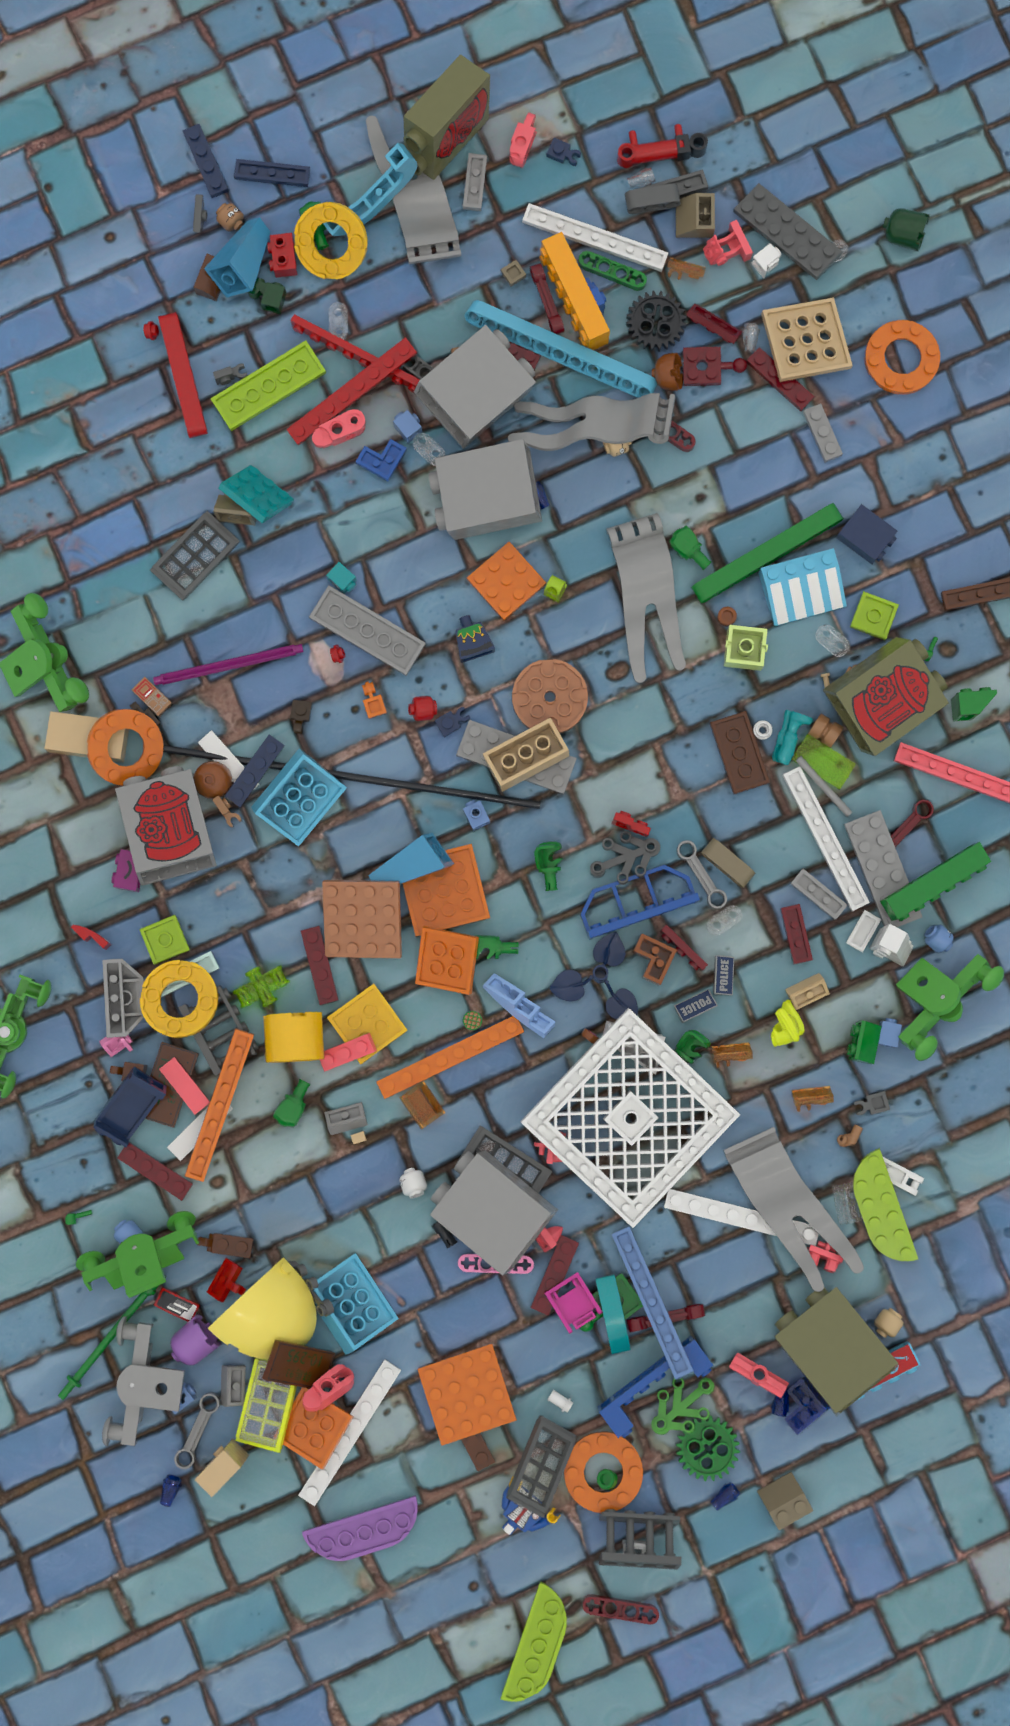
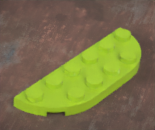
M880 1148L875 1149L860 1161L853 1177L854 1195L868 1235L873 1245L885 1256L898 1261L918 1260Z
M541 1581L539 1582L500 1697L504 1701H523L538 1694L545 1687L552 1674L565 1635L567 1618L563 1602L550 1586Z

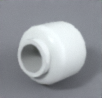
M415 1168L406 1169L399 1179L403 1194L410 1198L422 1196L427 1189L423 1172L415 1170Z

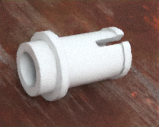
M555 1390L552 1391L547 1400L561 1408L562 1412L565 1411L567 1413L573 1405V1402L570 1401L571 1398L567 1399Z

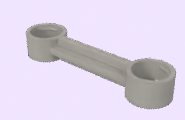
M688 840L682 841L677 847L678 857L689 864L708 895V905L713 909L722 908L727 902L725 892L717 889L696 856L697 849L695 844ZM682 844H690L692 846L693 854L690 857H684L680 854L679 849ZM713 893H720L724 897V902L721 906H714L711 903L710 897Z
M208 1392L200 1399L199 1406L201 1410L184 1447L176 1453L174 1458L175 1464L180 1469H188L195 1462V1449L211 1414L220 1407V1398L216 1393ZM206 1396H213L217 1402L216 1408L212 1410L206 1409L203 1405V1399ZM186 1451L191 1454L192 1462L189 1465H182L179 1462L178 1456L181 1452Z

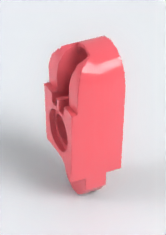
M528 112L524 124L518 122L511 139L509 161L520 168H523L537 133L535 131L536 128L533 127L536 114Z
M352 409L323 423L312 435L313 444L318 448L324 449L361 435L366 427L365 416L361 411ZM358 419L356 424L351 423L352 421ZM335 428H341L342 432L339 434L333 433V430Z
M338 1364L331 1370H328L313 1383V1387L304 1393V1409L310 1412H317L319 1409L323 1410L350 1391L354 1385L352 1370L342 1364ZM326 1387L332 1389L329 1392L323 1391V1389Z

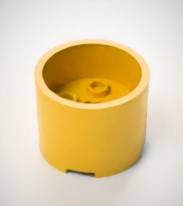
M322 1012L280 1013L263 1016L266 1063L324 1059Z

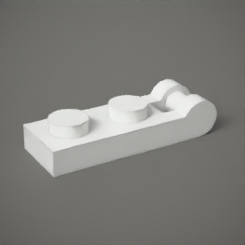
M883 1157L892 1184L916 1196L918 1193L917 1188L919 1184L923 1183L924 1178ZM908 1178L913 1179L910 1186L906 1184Z

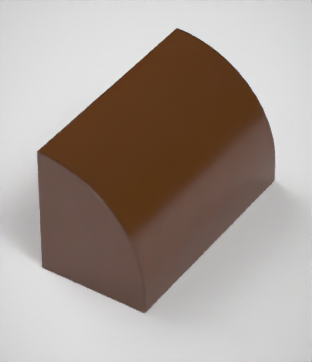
M206 254L193 288L197 295L217 301L221 290L204 270L215 256Z

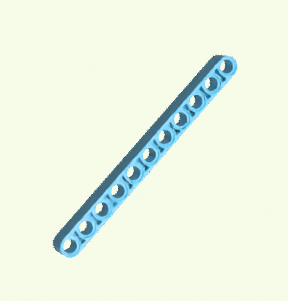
M473 301L465 314L466 321L473 326L481 329L487 325L492 332L498 329L514 344L637 398L653 393L657 387L656 379L651 375L485 302Z

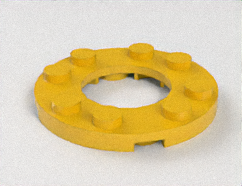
M322 202L307 209L297 221L294 230L295 251L302 265L312 274L323 279H341L353 273L362 264L368 247L366 229L358 215L347 206L336 202ZM322 223H337L347 233L348 249L342 257L337 259L325 258L316 249L314 234Z
M174 960L161 964L148 975L142 985L140 998L141 1012L147 1023L162 1035L172 1038L192 1036L210 1023L217 1010L218 990L211 975L194 962ZM175 981L191 983L198 993L196 1008L191 1014L181 1018L169 1016L161 1006L163 990Z

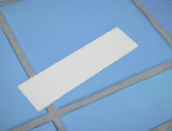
M211 730L198 744L206 752L228 758L227 760H213L227 766L234 783L245 767Z
M231 1106L229 1107L227 1114L233 1109ZM207 1108L167 1147L180 1161L194 1148Z

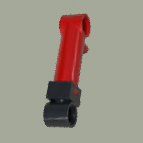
M676 124L674 126L675 139L638 144L636 131L631 130L629 132L630 143H624L619 147L617 162L623 168H630L634 164L674 158L677 161L688 160L690 155L694 158H700L706 152L708 139L703 133L697 132L689 140L688 134H683L681 124ZM699 143L702 147H696L694 144ZM623 154H629L631 157L625 158Z

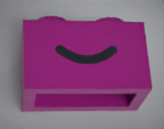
M120 849V854L117 853L115 859L117 870L113 872L111 883L114 884L113 887L116 889L139 893L141 884L135 871L131 851Z

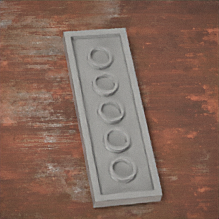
M329 585L309 616V619L407 676L426 645L424 641Z
M469 720L456 756L488 767L483 753L515 736ZM569 756L524 781L564 795L577 758Z
M881 810L844 824L883 926L891 924L899 927L922 918L920 910L917 912L913 910L908 913L910 916L900 922L899 920L891 921L880 902L909 883Z

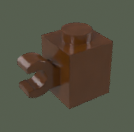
M125 1062L124 1067L111 1066L110 1073L122 1075L121 1081H123L133 1067L146 1073L148 1065Z

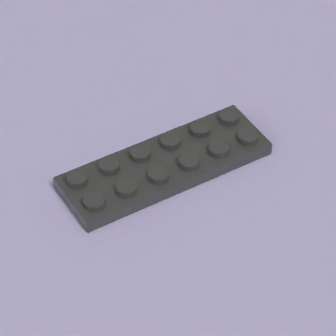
M760 183L734 208L736 215L815 280H818L842 255V250Z

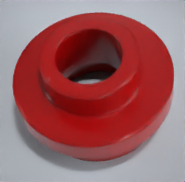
M153 321L144 324L143 330L146 339L156 340L159 335L157 324Z
M338 644L330 648L333 662L343 663V658H345L344 649L339 647Z

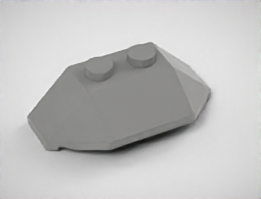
M123 959L102 960L107 1038L127 1037L144 1018L140 1008L144 978Z

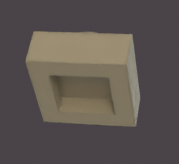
M517 260L501 269L502 275L511 287L526 278L527 275Z

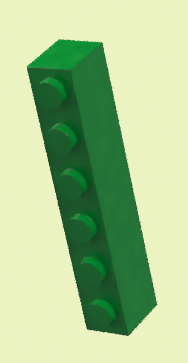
M974 843L880 902L891 921H903L910 916L909 912L913 910L917 912L925 907L924 903L927 901L933 902L941 897L940 893L943 891L947 893L955 889V884L959 881L964 883L972 878V873L976 872L978 874L987 869L986 865L991 860L981 843Z

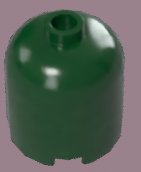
M904 208L895 209L890 217L885 218L883 228L886 229V239L892 244L918 252L925 236L923 231L925 225H928L930 214Z

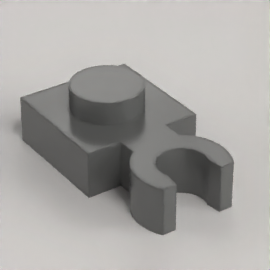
M885 1091L865 1096L867 1102L860 1100L853 1102V1105L860 1104L862 1106V1110L856 1112V1115H863L867 1110H869L870 1115L890 1110Z

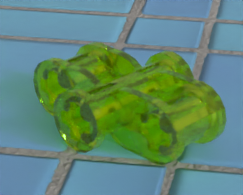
M282 965L275 967L264 975L260 971V966L245 973V976L251 982L232 992L233 995L237 996L241 1009L250 1006L259 999L263 1003L262 1008L278 1001L272 992L290 983V980H287L282 971Z

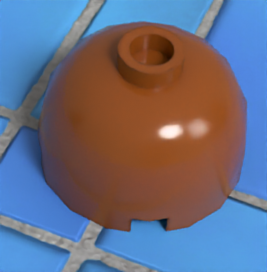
M668 353L662 355L656 361L655 368L652 369V376L656 379L660 388L667 391L682 389L683 373H680V367H682L680 355L678 353Z
M208 761L200 765L193 777L197 792L209 799H214L218 795L223 797L229 791L232 783L230 770L226 765L216 761Z

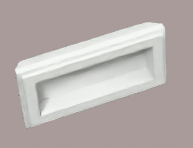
M864 910L846 943L863 953L881 919Z

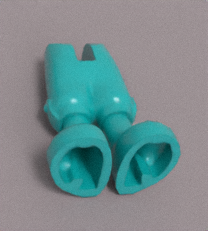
M785 710L782 729L778 733L772 759L774 762L789 765L798 742L797 731L799 727L812 724L813 718L794 711Z

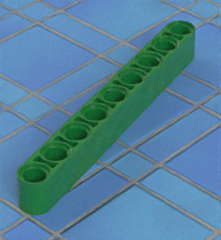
M831 503L700 580L691 588L700 603H705L756 573L762 567L768 566L839 524L844 518L836 505Z

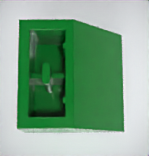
M991 687L979 688V691H972L971 688L961 689L951 699L953 722L973 720L995 697L997 690H991Z
M863 1020L852 1025L850 1036H853L852 1043L848 1044L846 1055H849L848 1060L870 1065L874 1064L882 1026Z

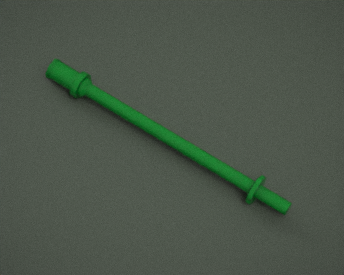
M158 1286L140 1293L122 1317L126 1316L128 1321L144 1300L156 1293ZM121 1318L75 1375H68L66 1377L69 1382L58 1394L62 1400L68 1396L75 1386L78 1388L82 1386L80 1383L81 1378L115 1338L117 1326Z

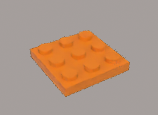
M510 541L467 577L469 583L503 621L546 585L544 579Z
M422 927L415 984L467 995L472 994L479 937Z
M302 1387L292 1405L283 1445L320 1469H324L354 1416L334 1403H331L323 1410L319 1409L317 1412L307 1411L303 1407L304 1393L310 1388ZM278 1430L273 1437L275 1440L277 1438Z

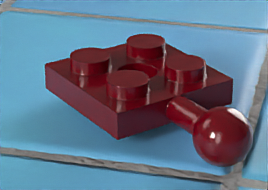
M721 347L683 348L684 386L721 385V370L733 369L737 373H742L747 368V362L743 358H736L733 362H721ZM704 362L707 364V369L701 371L697 368V364Z

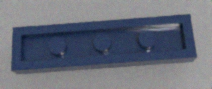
M200 124L182 130L211 198L229 192Z
M236 159L235 180L308 187L309 166Z
M269 734L225 797L237 806L242 807L285 745Z

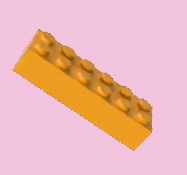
M560 232L542 240L540 261L549 271L547 275L550 282H554L556 286L555 292L559 299L562 298L564 302L563 308L566 315H570L572 319L571 325L575 332L578 331L580 335V344L592 350L608 344L609 327L563 233Z

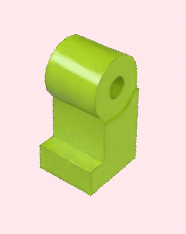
M552 575L544 589V596L559 603L567 588L566 581Z

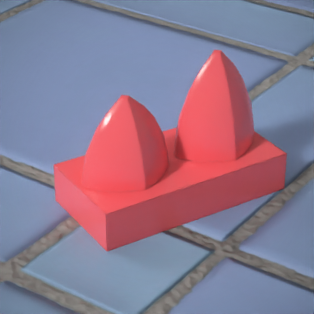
M553 1226L547 1229L544 1228L535 1239L544 1252L557 1245L562 1235L563 1227Z

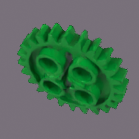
M711 1415L705 1421H698L696 1418H693L694 1432L686 1433L683 1431L684 1435H677L681 1442H677L675 1445L681 1449L677 1450L676 1454L682 1455L678 1461L679 1463L685 1462L682 1468L684 1470L690 1468L688 1474L692 1475L695 1472L696 1479H699L701 1475H703L704 1481L707 1480L708 1476L711 1477L712 1481L715 1480V1475L722 1478L721 1472L724 1471L726 1474H729L728 1466L734 1468V1465L731 1463L732 1460L738 1461L734 1454L740 1453V1450L735 1448L740 1442L733 1440L737 1437V1434H730L733 1427L725 1428L727 1421H723L720 1424L718 1416L715 1421H713ZM687 1424L689 1428L686 1430H691L692 1424ZM707 1429H713L714 1435L711 1438H705L704 1432ZM717 1437H722L720 1440L713 1443L717 1439ZM691 1442L699 1443V1448L696 1451L689 1450ZM705 1444L711 1445L712 1450L710 1452L705 1450ZM722 1444L726 1445V1452L718 1454L717 1447ZM703 1452L698 1459L694 1460V1457L696 1455ZM705 1457L711 1458L712 1461L708 1467L701 1465Z

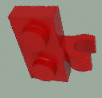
M225 1258L206 1293L224 1303L230 1290L242 1296L247 1289L236 1283V1280L243 1268L231 1259Z

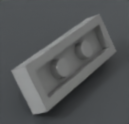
M471 153L468 155L463 200L464 210L481 211L487 155Z
M821 403L803 411L804 417L824 463L841 457L843 453Z
M804 869L790 883L834 920L847 907L843 900Z

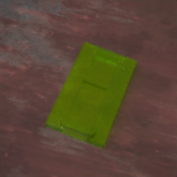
M809 734L806 735L791 759L796 762L802 756L823 780L839 790L846 779L849 778L851 771L856 765Z

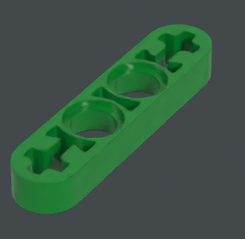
M583 251L579 255L578 264L583 270L636 291L643 290L646 286L647 277L641 271L591 251ZM589 257L590 262H587V264H585L583 259ZM595 260H598L596 262V268H594L593 264L595 263ZM602 263H606L609 266V269L605 272L599 269V265ZM623 270L626 272V277L618 278L616 272ZM629 274H632L630 282H628ZM641 278V282L638 285L635 284V280Z

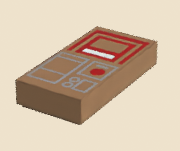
M146 677L132 689L158 717L172 705V702Z

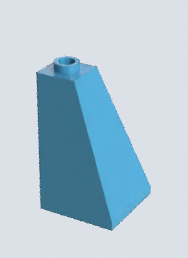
M260 217L246 221L204 268L226 298L252 291L270 235V230Z
M429 833L421 835L368 876L371 879L370 881H400V884L450 867L454 863L434 834Z

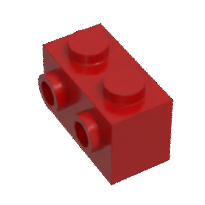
M292 233L270 235V242H267L268 253H272V260H269L270 271H274L275 278L298 275Z

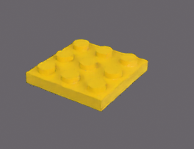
M375 984L369 986L327 1017L344 1042L368 1033L371 1034L377 1051L358 1058L357 1060L360 1065L408 1031Z

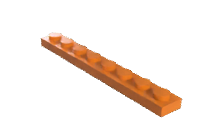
M512 1016L376 1081L384 1099L522 1034L524 1030L519 1020Z
M236 1028L234 1030L187 1166L185 1177L204 1182L254 1037L252 1033Z

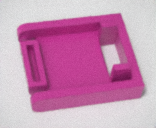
M578 1272L544 1293L569 1334L573 1332L569 1324L572 1323L577 1330L596 1318L592 1311L594 1308L599 1315L603 1313ZM572 1281L575 1288L558 1297L555 1291Z

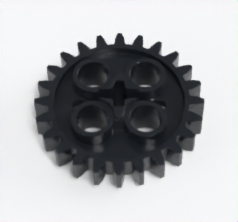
M653 290L652 296H649L645 292L644 299L639 295L638 302L633 301V307L628 309V312L631 313L626 316V319L629 320L626 322V326L630 327L628 334L634 333L631 339H638L637 346L643 343L644 350L647 346H650L651 352L654 347H657L658 352H660L661 346L668 350V344L674 347V340L679 342L681 339L679 335H684L685 331L683 329L687 325L684 322L687 316L683 315L685 309H679L681 302L675 304L676 297L669 299L670 293L663 296L662 291H660L659 295H656ZM657 306H660L656 336L654 337L652 333ZM650 308L653 312L646 313L644 309ZM669 311L672 315L664 316L663 312ZM648 326L650 330L643 331L641 327ZM667 329L669 333L662 334L659 330Z

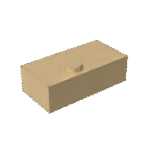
M50 711L44 749L49 753L87 757V738L91 728L99 718ZM129 729L118 730L111 736L107 749L112 761L124 762Z
M549 718L483 753V757L503 792L569 757V749L552 719Z
M234 1439L225 1447L221 1445L213 1454L215 1457L195 1479L211 1497L241 1468L249 1457V1454Z

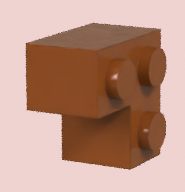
M642 933L633 950V953L650 960L642 978L660 986L677 949Z

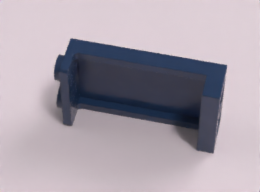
M133 1067L95 1118L93 1128L98 1134L111 1138L115 1144L127 1147L130 1138L157 1101L165 1097L167 1086Z

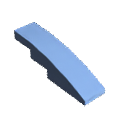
M495 973L484 983L483 988L504 1009L542 1038H545L554 1028L555 1021L541 1013L538 1005L525 998L524 991Z

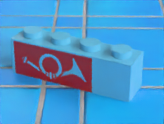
M906 1341L888 1350L899 1363L898 1367L871 1388L872 1392L881 1389L882 1384L886 1382L893 1383L899 1380V1376L904 1373L911 1374L915 1372L917 1367L921 1365L909 1342Z

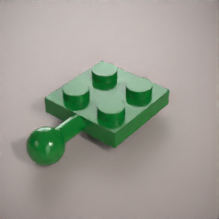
M620 1273L615 1279L624 1319L626 1320L642 1308L643 1305L638 1294L624 1275ZM597 1290L592 1294V1296L594 1297L595 1301L602 1310ZM595 1312L596 1318L581 1326L580 1330L583 1332L591 1331L594 1323L603 1317V1313L599 1315Z

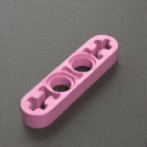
M463 1254L458 1260V1267L464 1272L499 1273L492 1266L489 1269L482 1268L480 1264L482 1258L477 1254ZM523 1255L518 1263H523V1259H527L531 1266H528L527 1270H523L522 1266H517L518 1270L512 1269L509 1273H530L534 1268L532 1258ZM465 1257H468L469 1261H475L474 1257H479L477 1262L478 1269H474L475 1265H469L468 1268H465L461 1261H464Z

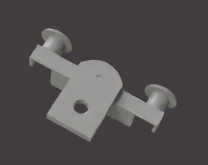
M126 1316L121 1318L116 1330V1339L120 1346L123 1345L124 1339L135 1341L132 1364L122 1371L117 1381L118 1395L126 1405L124 1424L113 1422V1416L107 1418L102 1430V1440L105 1446L109 1445L110 1440L121 1441L122 1445L135 1446L137 1444V1427L142 1421L144 1407L180 1411L185 1370L150 1366L153 1343H149L151 1328L154 1324L143 1322L138 1324L127 1323ZM159 1383L166 1384L167 1392L165 1394H160L157 1391Z

